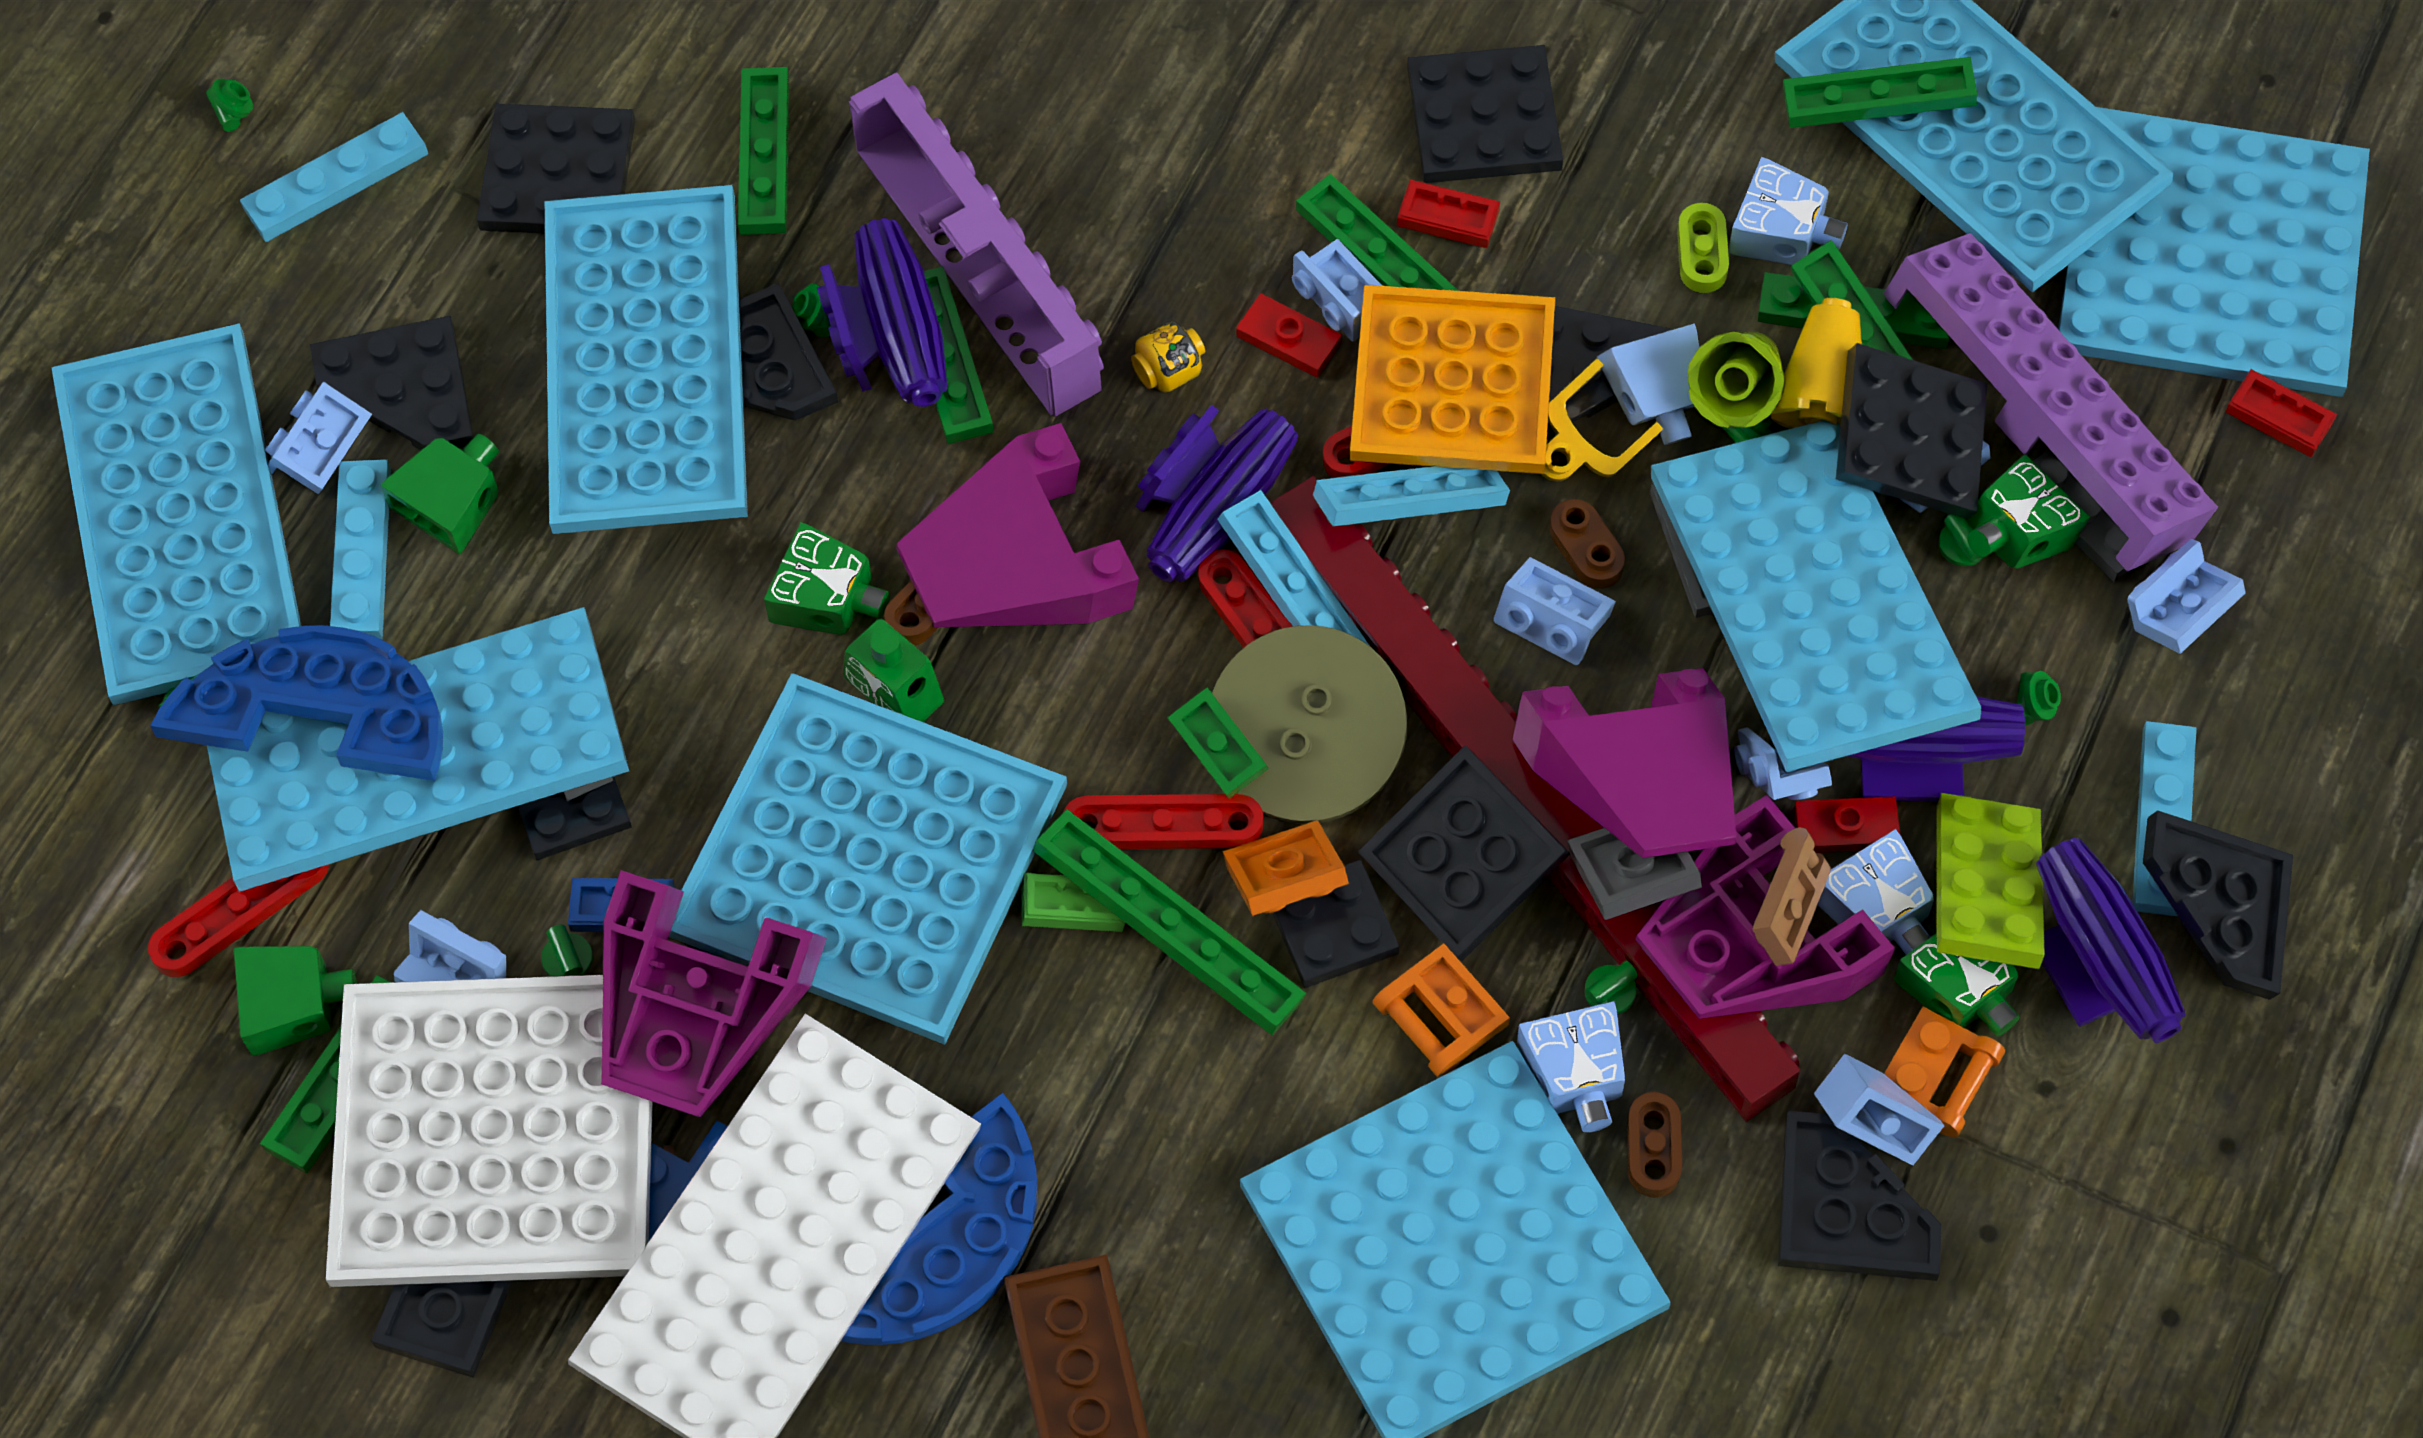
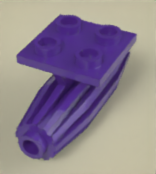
M882 218L877 221L875 219L866 225H862L860 230L855 233L859 287L838 285L830 265L820 267L825 285L817 287L824 312L828 315L831 327H829L830 336L837 355H840L846 376L856 375L862 391L872 389L866 366L880 355L901 398L907 403L913 402L918 407L930 406L941 398L942 392L947 390L948 385L943 334L923 268L900 224L893 219Z
M1211 405L1201 418L1193 413L1176 434L1177 437L1169 448H1164L1148 468V473L1137 486L1144 492L1135 507L1143 512L1153 499L1173 503L1147 549L1146 555L1151 560L1148 566L1158 578L1165 582H1172V580L1182 582L1198 570L1199 564L1215 550H1221L1230 541V537L1217 520L1221 513L1260 490L1265 496L1270 491L1298 441L1297 432L1294 431L1292 424H1289L1283 416L1278 415L1273 410L1262 409L1224 442L1219 444L1210 427L1219 410Z
M1976 696L1981 705L1980 720L1848 755L1861 759L1862 798L1896 796V801L1938 802L1941 793L1964 796L1963 763L2020 756L2022 754L2025 735L2024 708L2020 704Z
M2080 838L2061 842L2059 845L2049 849L2048 852L2040 856L2036 866L2059 925L2044 931V958L2042 965L2078 1026L2081 1027L2116 1011L2141 1040L2143 1038L2145 1040L2152 1038L2154 1043H2159L2177 1034L2182 1028L2179 1022L2186 1015L2162 952L2120 883Z

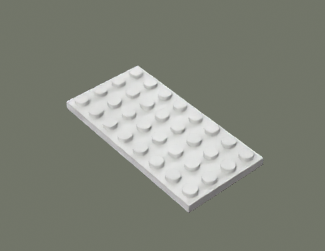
M805 1014L568 1359V1365L683 1438H777L980 1130L981 1123Z

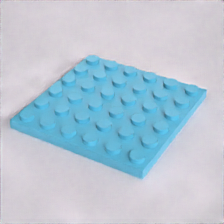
M2096 107L2173 173V178L2170 186L2066 266L2058 330L2076 347L2081 356L2243 381L2250 369L2288 389L2343 397L2348 380L2370 149Z
M791 673L681 890L684 894L669 937L726 960L749 966L765 917L826 937L827 940L808 992L945 1045L1019 889L1024 873L1027 872L1035 855L1033 851L1035 842L1046 831L1067 787V777Z
M1513 1041L1240 1179L1242 1191L1382 1438H1424L1668 1310L1670 1307V1300Z

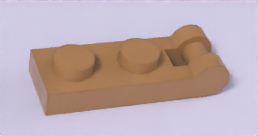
M1805 828L1793 829L1781 839L1780 845L1784 850V854L1752 928L1757 941L1764 947L1775 966L1794 963L1831 871L1824 856L1814 852L1815 842Z

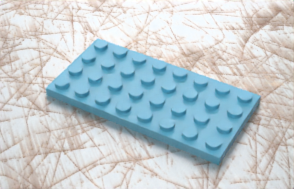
M1843 0L1775 51V63L1792 78L1971 57L1978 94L1977 106L1842 123L1966 234L1971 233L1985 246L1986 250L1997 262L2031 292H2034L2172 184L2173 173L1972 0Z
M726 185L545 201L549 524L552 533L748 517L736 214L733 186Z
M240 323L51 367L107 692L112 704L117 705L167 693L170 688L177 687L186 677L191 680L213 664L211 657L226 648L246 639L249 640L250 644L279 636V629L301 626L272 474L268 466V454L265 452L266 444L245 337Z
M1823 420L1651 465V479L1786 772L1980 720L1981 705L1873 491L1835 479L1840 437L1838 421L1837 425Z
M584 607L408 661L411 665L415 664L425 677L441 715L443 751L435 781L342 767L336 757V753L349 725L345 723L266 711L248 752L207 745L233 881L239 892L628 772L626 756L591 626Z

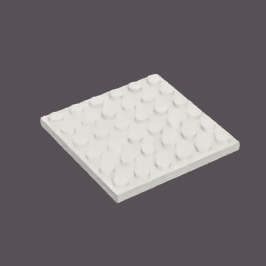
M603 975L344 984L326 1281L330 1287L615 1277L627 1275L649 1242L652 1101L601 1084Z

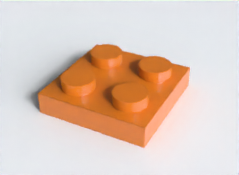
M1318 820L1223 851L1227 869L1252 916L1260 913H1273L1281 910L1287 904L1308 897L1324 896L1335 888L1349 884L1345 866Z

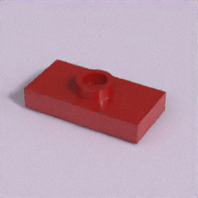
M1410 179L1397 217V226L1488 248L1500 211V201Z
M1262 293L1259 294L1236 327V337L1316 378L1320 376L1342 344V334Z
M2250 369L2225 411L2227 414L2310 458L2316 452L2337 416L2336 413Z
M1896 796L1795 801L1794 804L1795 827L1807 829L1815 842L1813 849L1815 853L1861 851L1895 829L1900 834Z

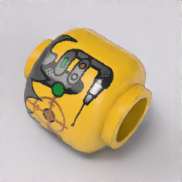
M1168 322L1136 341V354L1131 356V361L1139 379L1148 389L1155 387L1160 392H1170L1200 374L1202 368L1200 356L1205 353V348L1194 329L1190 328L1186 331L1176 322Z

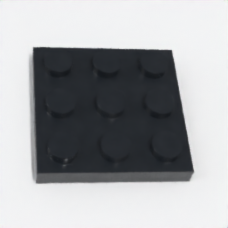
M1545 45L1408 57L1407 70L1424 183L1562 171L1563 155Z
M496 103L477 217L480 231L545 233V201L625 194L635 126L633 109Z
M1856 343L1848 350L1835 479L1969 519L1977 512L1987 383Z
M1466 745L1358 851L1436 937L1461 961L1571 854Z

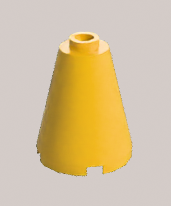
M1825 298L1822 304L1814 305L1811 308L1784 373L1785 383L1782 398L1771 413V419L1777 424L1792 429L1826 420L1837 425L1838 421L1841 427L1848 350L1856 343L1862 344L1860 314L1856 310L1851 309L1852 304L1849 301L1838 298Z

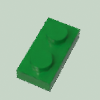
M1208 687L1167 717L1229 799L1269 769Z

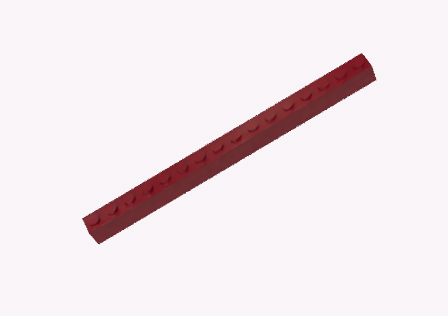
M1314 476L1270 503L1367 643L1390 667L1401 688L1404 700L1451 758L1465 745L1469 747L1568 851L1567 840L1604 828L1532 770L1513 741L1517 715L1513 708L1504 700L1499 702L1489 690L1488 680L1482 670L1475 664L1469 666L1459 654L1460 648L1457 641L1447 629L1443 628L1440 630L1432 621L1429 608L1422 597L1415 592L1410 594L1401 583V575L1395 564L1387 557L1382 559L1373 549V543L1367 530L1360 523L1340 526L1331 525L1313 496L1317 481ZM1570 855L1548 876L1618 965L1624 961L1631 963L1638 974V978L1634 980L1636 987L1745 1122H1748L1796 1088L1801 1071L1799 1069V1060L1787 1043L1784 1041L1778 1043L1767 1030V1021L1761 1011L1699 1019L1636 941L1638 933L1663 901L1605 920Z

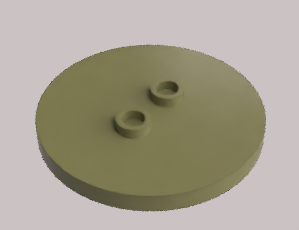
M1314 625L1293 626L1261 636L1243 648L1228 663L1212 692L1269 767L1267 771L1237 794L1252 797L1259 803L1264 815L1276 820L1296 824H1307L1316 820L1319 823H1324L1356 812L1372 801L1385 788L1397 770L1404 752L1407 736V715L1405 701L1395 675L1382 657L1370 646L1358 638L1337 629Z

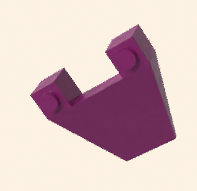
M1061 423L1016 436L897 543L896 549L925 606L927 615L929 614L933 627L1088 624L1133 609L1139 578L1120 540L1074 554L1049 503V500L1075 493L1080 460Z
M1703 668L1684 669L1678 672L1658 674L1651 708L1589 716L1569 686H1553L1546 689L1522 692L1513 741L1532 770L1640 857L1647 858L1735 844L1736 826L1725 697Z
M1768 795L1735 814L1736 840L1734 845L1704 849L1694 863L1700 872L1702 887L1665 899L1636 937L1638 944L1699 1019L1845 1000L1885 973L1895 949L1862 909L1816 940L1807 930L1794 963L1775 966L1764 947L1757 941L1752 928L1770 887V884L1763 876L1779 866L1784 854V850L1780 845L1781 839L1795 828Z
M621 870L604 918L601 1084L701 1117L810 989L827 938L765 917L749 966L668 941L684 892Z

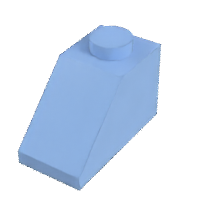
M1847 1054L1842 1056L1814 1093L1837 1128L1911 1165L1916 1163L1944 1127L1940 1119L1885 1074Z

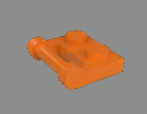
M1444 943L1382 989L1372 1002L1382 1015L1389 1014L1430 1061L1428 1067L1437 1078L1452 1072L1462 1060L1506 1028L1510 1020L1506 1012ZM1414 992L1456 1039L1447 1047L1443 1046L1404 1001L1411 993Z
M1923 1006L1884 1074L1941 1120L1944 1127L1940 1133L1955 1138L1959 1136L1965 1125L1963 1116L1991 1066L1999 1065L2005 1054V1049L1996 1040L1987 1036H1978ZM1961 1051L1972 1057L1945 1107H1938L1930 1101L1957 1053Z

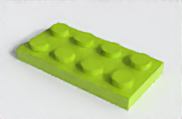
M1941 793L1937 804V952L2040 969L2044 958L2043 882L2036 862L2042 856L2041 809Z

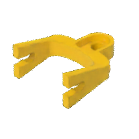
M1598 358L1549 403L1548 423L1557 436L1546 445L1545 469L1542 476L1550 481L1559 482L1566 480L1583 464L1600 476L1611 477L1663 430L1659 423L1656 422L1618 457H1610L1601 453L1581 436L1569 419L1566 411V401L1604 366ZM1554 452L1563 453L1567 458V465L1563 467L1552 466L1551 454Z

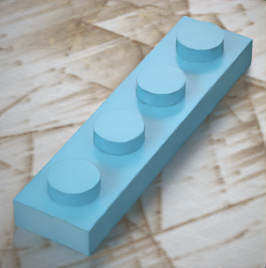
M402 112L240 199V202L264 241L267 242L428 155V151L424 141Z
M388 459L341 461L339 463L330 626L353 629L383 639L389 507L380 485L391 475V467Z
M1433 466L1317 480L1313 496L1331 525L1340 526L1506 505L1510 490L1495 470Z
M1261 490L1221 513L1217 520L1292 626L1314 625L1337 629L1358 638L1370 646Z
M2146 721L2143 727L2132 904L2138 912L2178 917L2144 866L2143 854L2147 818L2151 814L2159 810L2189 821L2192 820L2196 727Z

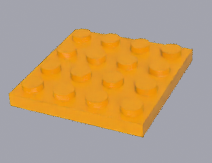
M1364 285L1350 461L1544 474L1555 297Z

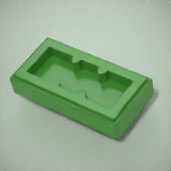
M1024 873L1021 882L1022 926L1123 931L1125 922L1065 875Z

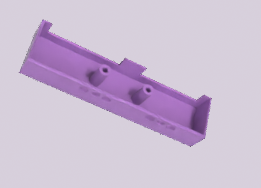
M896 72L851 96L849 106L857 152L938 263L944 267L947 275L1049 414H1054L1056 417L1102 391L1100 371L1104 369L1098 351V346L1102 344L1097 329L1090 320L1082 321L1075 312L1076 305L1069 291L1063 285L1057 287L1049 277L1050 270L1043 256L1038 251L1031 253L1025 245L1024 234L1016 220L1012 217L1008 219L1004 217L999 210L1000 204L992 188L988 184L981 186L975 178V170L968 156L962 150L956 152L950 144L949 133L942 121L937 117L932 120L925 111L926 105L918 89L914 85L907 87ZM939 234H946L950 241L946 245H939L935 242V238ZM957 249L963 259L957 263L949 262L946 259V254L950 250ZM1000 317H1009L1014 322L1013 326L1008 330L998 329L995 323ZM1016 334L1022 335L1025 341L1020 346H1013L1009 343L1010 337ZM1028 350L1036 352L1038 360L1033 364L1023 363L1020 359L1023 352Z
M1969 233L1912 254L1904 259L1884 292L1885 298L1897 309L1906 293L1910 291L2007 400L1996 417L1995 423L2024 455H2028L2040 437L2128 536V541L2116 556L2117 561L2126 571H2130L2181 548L2189 539L2197 537L2218 506L2173 458L2169 450L2145 427L2139 417L2109 387L2108 383L2081 356L2076 347L2063 336L2047 318L2046 314L2035 305L2017 285L2016 281L1990 255L1982 243Z

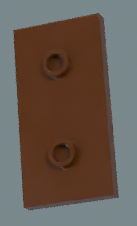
M1107 1254L1004 1277L1038 1437L1149 1438Z

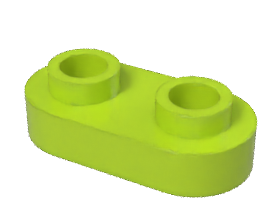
M1695 203L1686 207L1679 217L1677 235L1680 276L1683 283L1689 289L1699 293H1710L1721 288L1727 279L1729 256L1726 219L1722 211L1716 206L1708 203ZM1703 230L1708 234L1697 235L1694 233V231ZM1706 270L1710 272V275H1702L1697 273V271Z

